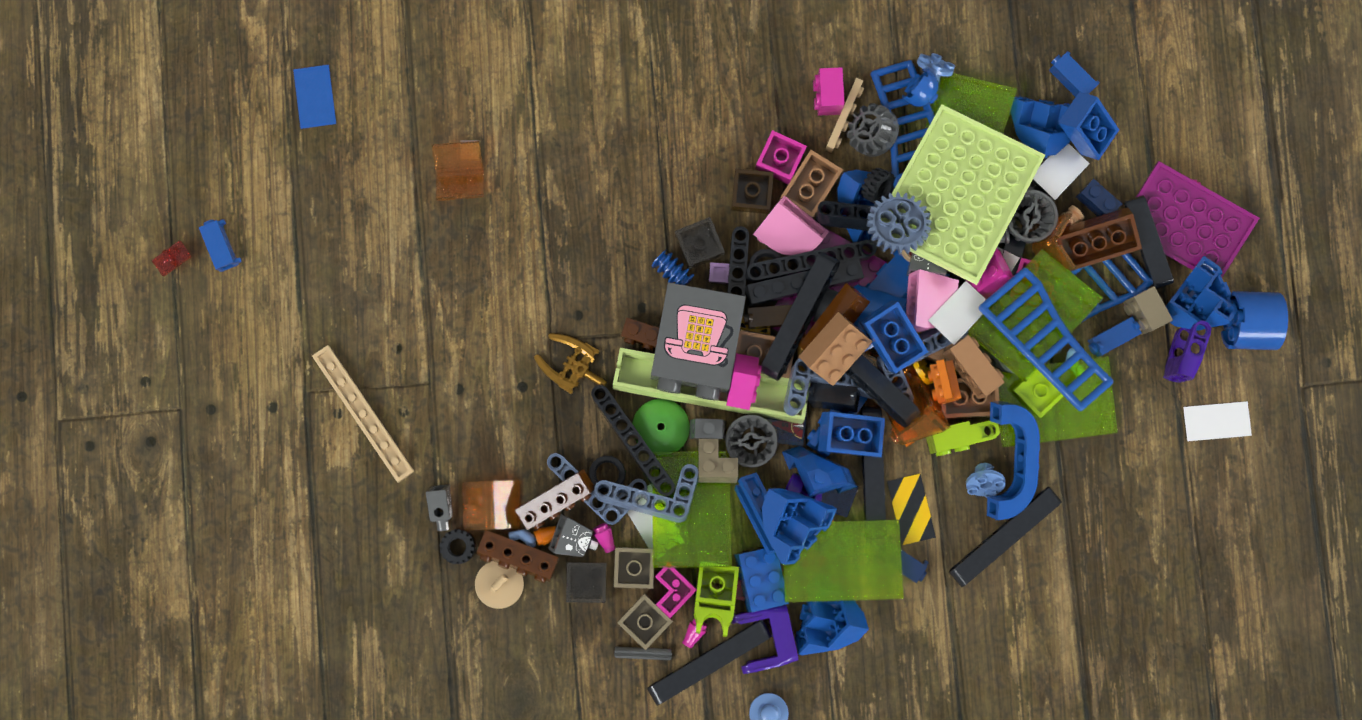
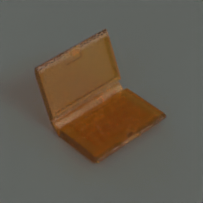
M480 142L432 144L437 172L436 200L484 197V170Z
M1072 213L1058 216L1054 231L1042 241L1033 242L1032 244L1034 254L1051 277L1077 269L1062 245H1057V239H1060L1072 217Z
M519 480L463 482L464 530L521 528L520 518L515 511L520 507Z

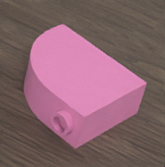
M783 196L753 235L772 250L791 256L814 250L829 231L787 197Z
M921 269L909 274L906 315L916 332H925L935 328L928 320L959 289V280Z

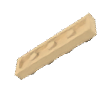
M856 78L825 148L830 153H832L834 148L838 149L842 138H839L841 131L845 132L848 127L849 121L846 119L849 114L853 115L857 106L854 104L856 97H861L864 90L861 87L863 83L861 79Z

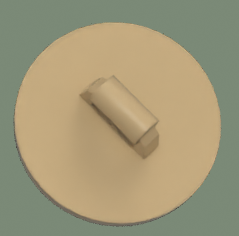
M494 561L485 564L479 570L475 579V590L478 598L488 607L503 609L513 605L520 598L524 588L523 576L516 573V569L510 567L508 570L501 568Z

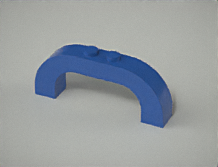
M994 401L990 402V421L1000 425L1011 424L1015 432L1013 482L1005 493L987 497V516L996 520H1005L1021 513L1029 505L1036 492L1040 434L1037 422L1028 410L1008 402Z

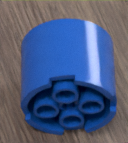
M1232 291L1230 299L1232 304H1236L1238 311L1229 324L1223 325L1224 331H1221V337L1225 347L1228 349L1249 350L1280 349L1285 341L1288 329V308L1284 296L1279 292Z

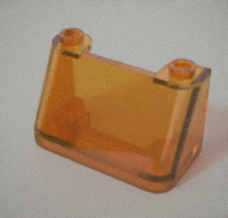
M912 365L902 369L914 397L913 403L919 408L921 414L911 425L904 428L887 413L893 426L890 429L892 441L895 444L905 445L948 430L950 425L938 401H934L930 386L922 381ZM898 376L893 378L892 383L897 381Z

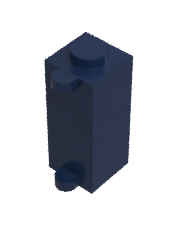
M889 536L875 557L912 582H921L927 574L925 570L929 562L927 560H924L923 563L919 562L892 544L893 537Z

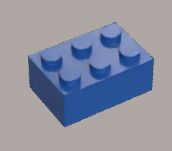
M1082 92L1078 93L1058 122L1079 153L1096 160L1101 158L1119 131V128L1099 98Z
M891 300L859 321L867 336L873 341L872 344L885 366L892 373L896 374L928 353L927 348L898 301Z
M822 412L818 451L882 457L885 418Z
M760 548L734 554L736 565L739 567L738 574L741 580L747 612L752 613L789 604L780 561L776 553L767 555L765 549Z

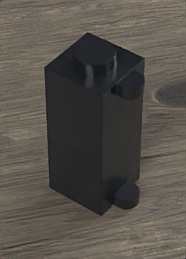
M812 382L811 387H809L808 401L813 408L857 412L861 394L858 387L832 386L831 384Z

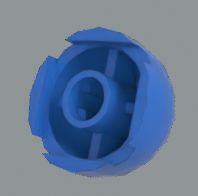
M923 68L922 71L924 73L921 76L917 74L905 89L907 95H902V99L912 106L921 107L928 103L932 104L938 97L939 82L936 76L927 68Z

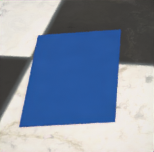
M329 65L294 69L300 128L336 124Z

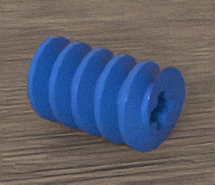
M666 250L663 251L654 260L652 267L656 268L659 266L657 272H664L662 276L664 279L670 277L668 283L675 282V284L686 286L694 277V274L687 276L689 269L687 268L682 271L681 269L684 264L676 265L678 258L671 260L673 253L671 252L666 255Z

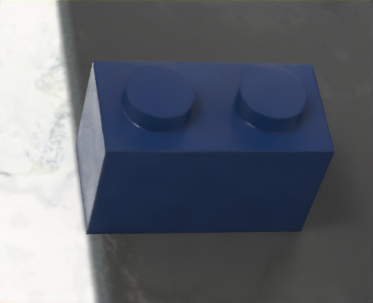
M1095 179L1087 183L1076 196L1097 217L1117 211L1122 205L1117 198Z

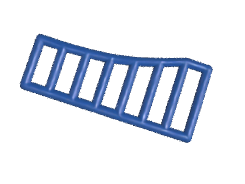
M912 60L873 70L870 74L881 105L889 110L909 104L903 99L888 102L886 93L907 87L918 74ZM908 69L911 78L882 85L880 76ZM930 103L922 106L923 111L897 118L899 126L926 117L929 124H931L935 116ZM928 128L898 136L894 145L890 148L891 173L896 177L893 184L894 188L903 174H899V163L910 160L916 151L898 155V144L924 137Z
M1130 253L1121 256L1144 281L1137 288L1130 283L1110 259L1102 261L1129 292L1118 297L1091 265L1066 272L1052 284L1054 285L1052 294L1055 292L1076 316L1069 323H1066L1060 316L1069 331L1094 315L1123 303L1125 300L1147 290L1153 284L1152 278L1149 277ZM1084 269L1110 300L1099 304L1075 275ZM1067 281H1070L1093 308L1082 313L1061 287ZM1026 306L1010 321H1021L1036 308ZM1036 318V319L1032 322V324H1034V323H1036V322H1039L1040 320H1039L1038 318ZM1058 330L1060 338L1063 337L1061 332Z
M1028 268L1021 269L979 305V311L1078 411H1083L1113 384V379L1091 358L1070 333L1052 304L1042 282ZM1026 277L1033 286L998 316H995L989 307ZM1038 292L1043 303L1014 328L1009 330L1002 322ZM1047 310L1052 321L1023 344L1016 335ZM1057 327L1063 337L1042 356L1037 358L1030 349ZM1069 343L1075 350V353L1054 372H1051L1044 364ZM1082 359L1089 368L1066 387L1058 378L1077 361ZM1095 373L1103 382L1080 401L1073 392Z

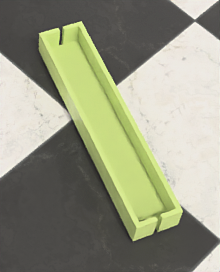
M620 348L613 390L743 414L760 415L765 418L802 424L805 420L806 402L811 383L808 386L803 409L797 415L790 416L784 411L789 378L781 377L780 380L776 381L760 373L761 378L759 387L757 386L755 403H751L750 410L726 406L728 393L720 392L719 401L695 397L697 388L681 385L680 394L657 390L658 380L651 379L655 354ZM794 384L796 389L802 390L799 384ZM790 402L793 408H798L796 402Z

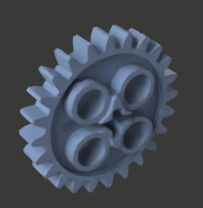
M897 192L896 197L889 193L888 199L882 196L881 202L875 201V207L871 206V213H868L867 219L869 221H867V227H871L868 230V234H873L871 240H878L877 247L883 244V251L891 248V254L898 250L899 255H901L902 250L909 254L910 248L916 251L918 248L917 244L923 246V240H927L929 236L927 233L931 231V228L928 226L931 225L932 220H928L930 213H924L927 207H920L921 200L914 202L915 196L908 199L907 193L900 197L899 192ZM897 209H904L906 213H900ZM881 218H887L890 222L885 223ZM913 224L917 229H911L908 225ZM892 234H899L901 238H894Z

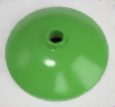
M654 399L642 405L636 412L632 423L655 456H667L677 452L685 444L690 430L689 420L683 408L667 399ZM659 423L664 424L665 428L663 430L657 429Z

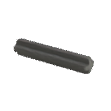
M615 647L614 656L615 658L671 660L672 650Z

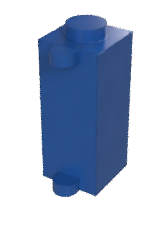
M1069 51L1062 57L1058 55L1051 62L1053 66L1049 71L1075 97L1079 92L1089 94L1100 83L1098 80L1095 81L1070 56L1071 53Z
M209 220L204 222V225L199 227V230L215 269L223 272L239 265L242 261L240 258L235 257L223 227L226 224L225 220Z
M1130 317L1087 340L1089 342V350L1097 357L1104 355L1142 334L1139 329L1140 325L1137 321L1135 322L1133 317Z

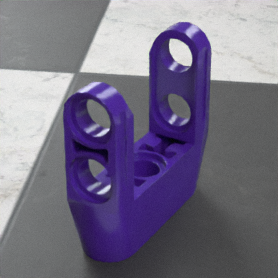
M1199 321L1194 323L1191 329L1179 328L1176 330L1166 359L1164 379L1177 383L1194 379L1203 360L1211 334V326L1208 322ZM1198 325H1203L1206 329L1203 336L1199 335L1196 331ZM1182 330L1189 333L1187 341L1180 338ZM1193 343L1198 344L1200 347V351L1197 354L1191 351ZM1176 348L1182 349L1183 354L1176 357L1174 355Z
M786 605L752 613L742 612L734 614L731 624H745L769 618L777 653L774 656L748 661L741 666L743 674L780 667L799 660Z

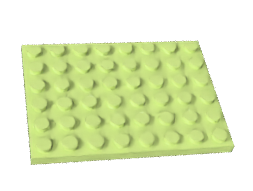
M941 104L892 192L893 197H896L897 192H899L900 197L907 193L908 199L915 196L914 202L921 200L920 207H927L924 213H930L928 220H932V222L928 226L931 228V231L927 233L929 235L927 240H923V246L917 244L918 248L916 251L910 248V252L977 285L1039 169L1045 154ZM897 209L900 213H906L904 209ZM881 218L885 223L890 222L887 218ZM913 224L908 225L911 229H917ZM892 234L894 238H901L899 234Z

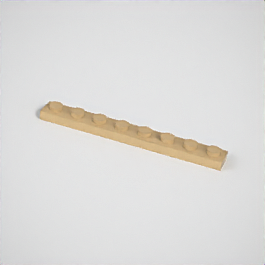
M327 345L312 355L397 483L414 473L415 471L331 347Z

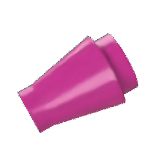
M603 523L593 528V535L605 553L615 550L611 526Z
M694 618L689 623L682 643L689 648H693L695 643L707 632L706 628L708 625L703 622L701 632L698 634L696 633Z

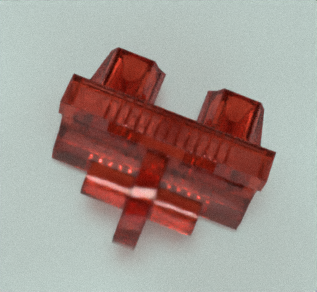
M179 240L167 250H163L160 255L151 261L157 267L160 274L166 276L191 258L192 255L182 241Z

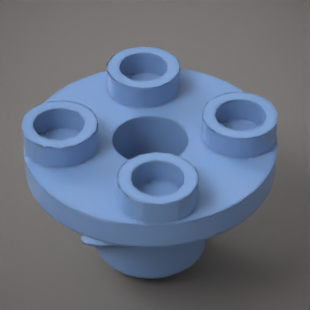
M932 53L931 56L920 54L917 59V64L921 68L929 69L936 76L938 82H940L941 76H951L955 68L953 63L943 61L942 56Z
M980 463L975 467V473L971 474L966 480L967 492L970 495L985 496L986 498L997 496V493L1005 488V477L1001 473L994 471V466L991 464Z
M761 694L750 705V720H788V707L785 701L777 694Z

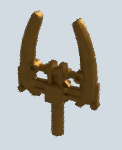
M555 333L548 335L551 340L575 348V353L573 356L567 357L568 362L563 363L564 370L560 373L553 370L540 355L534 356L541 370L569 394H573L572 389L579 385L578 380L580 378L586 377L597 385L605 386L607 384V381L589 371L588 365L590 362L593 363L594 355L599 354V350L576 338ZM582 353L584 355L582 360L576 361V357ZM571 369L572 375L568 379L566 378V373Z

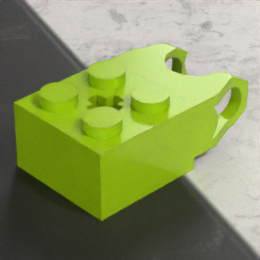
M967 421L925 431L930 454L936 453V457L951 454V449H954L955 452L970 449L969 445L995 439L1000 434L999 425L991 421L972 425ZM986 426L990 430L989 435H986L984 432Z
M700 562L694 608L696 633L700 634L701 627L706 619L716 618L721 623L723 637H727L728 627L734 617L739 567ZM715 583L719 584L720 588L718 590L712 587Z

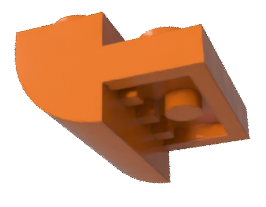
M953 360L936 361L937 364L930 365L931 370L927 371L929 381L934 383L935 389H932L934 401L938 400V404L941 405L961 399Z

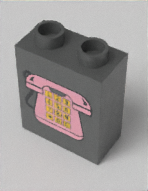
M668 283L651 372V379L658 380L657 390L680 394L681 385L697 388L695 397L719 401L720 392L728 393L746 296Z

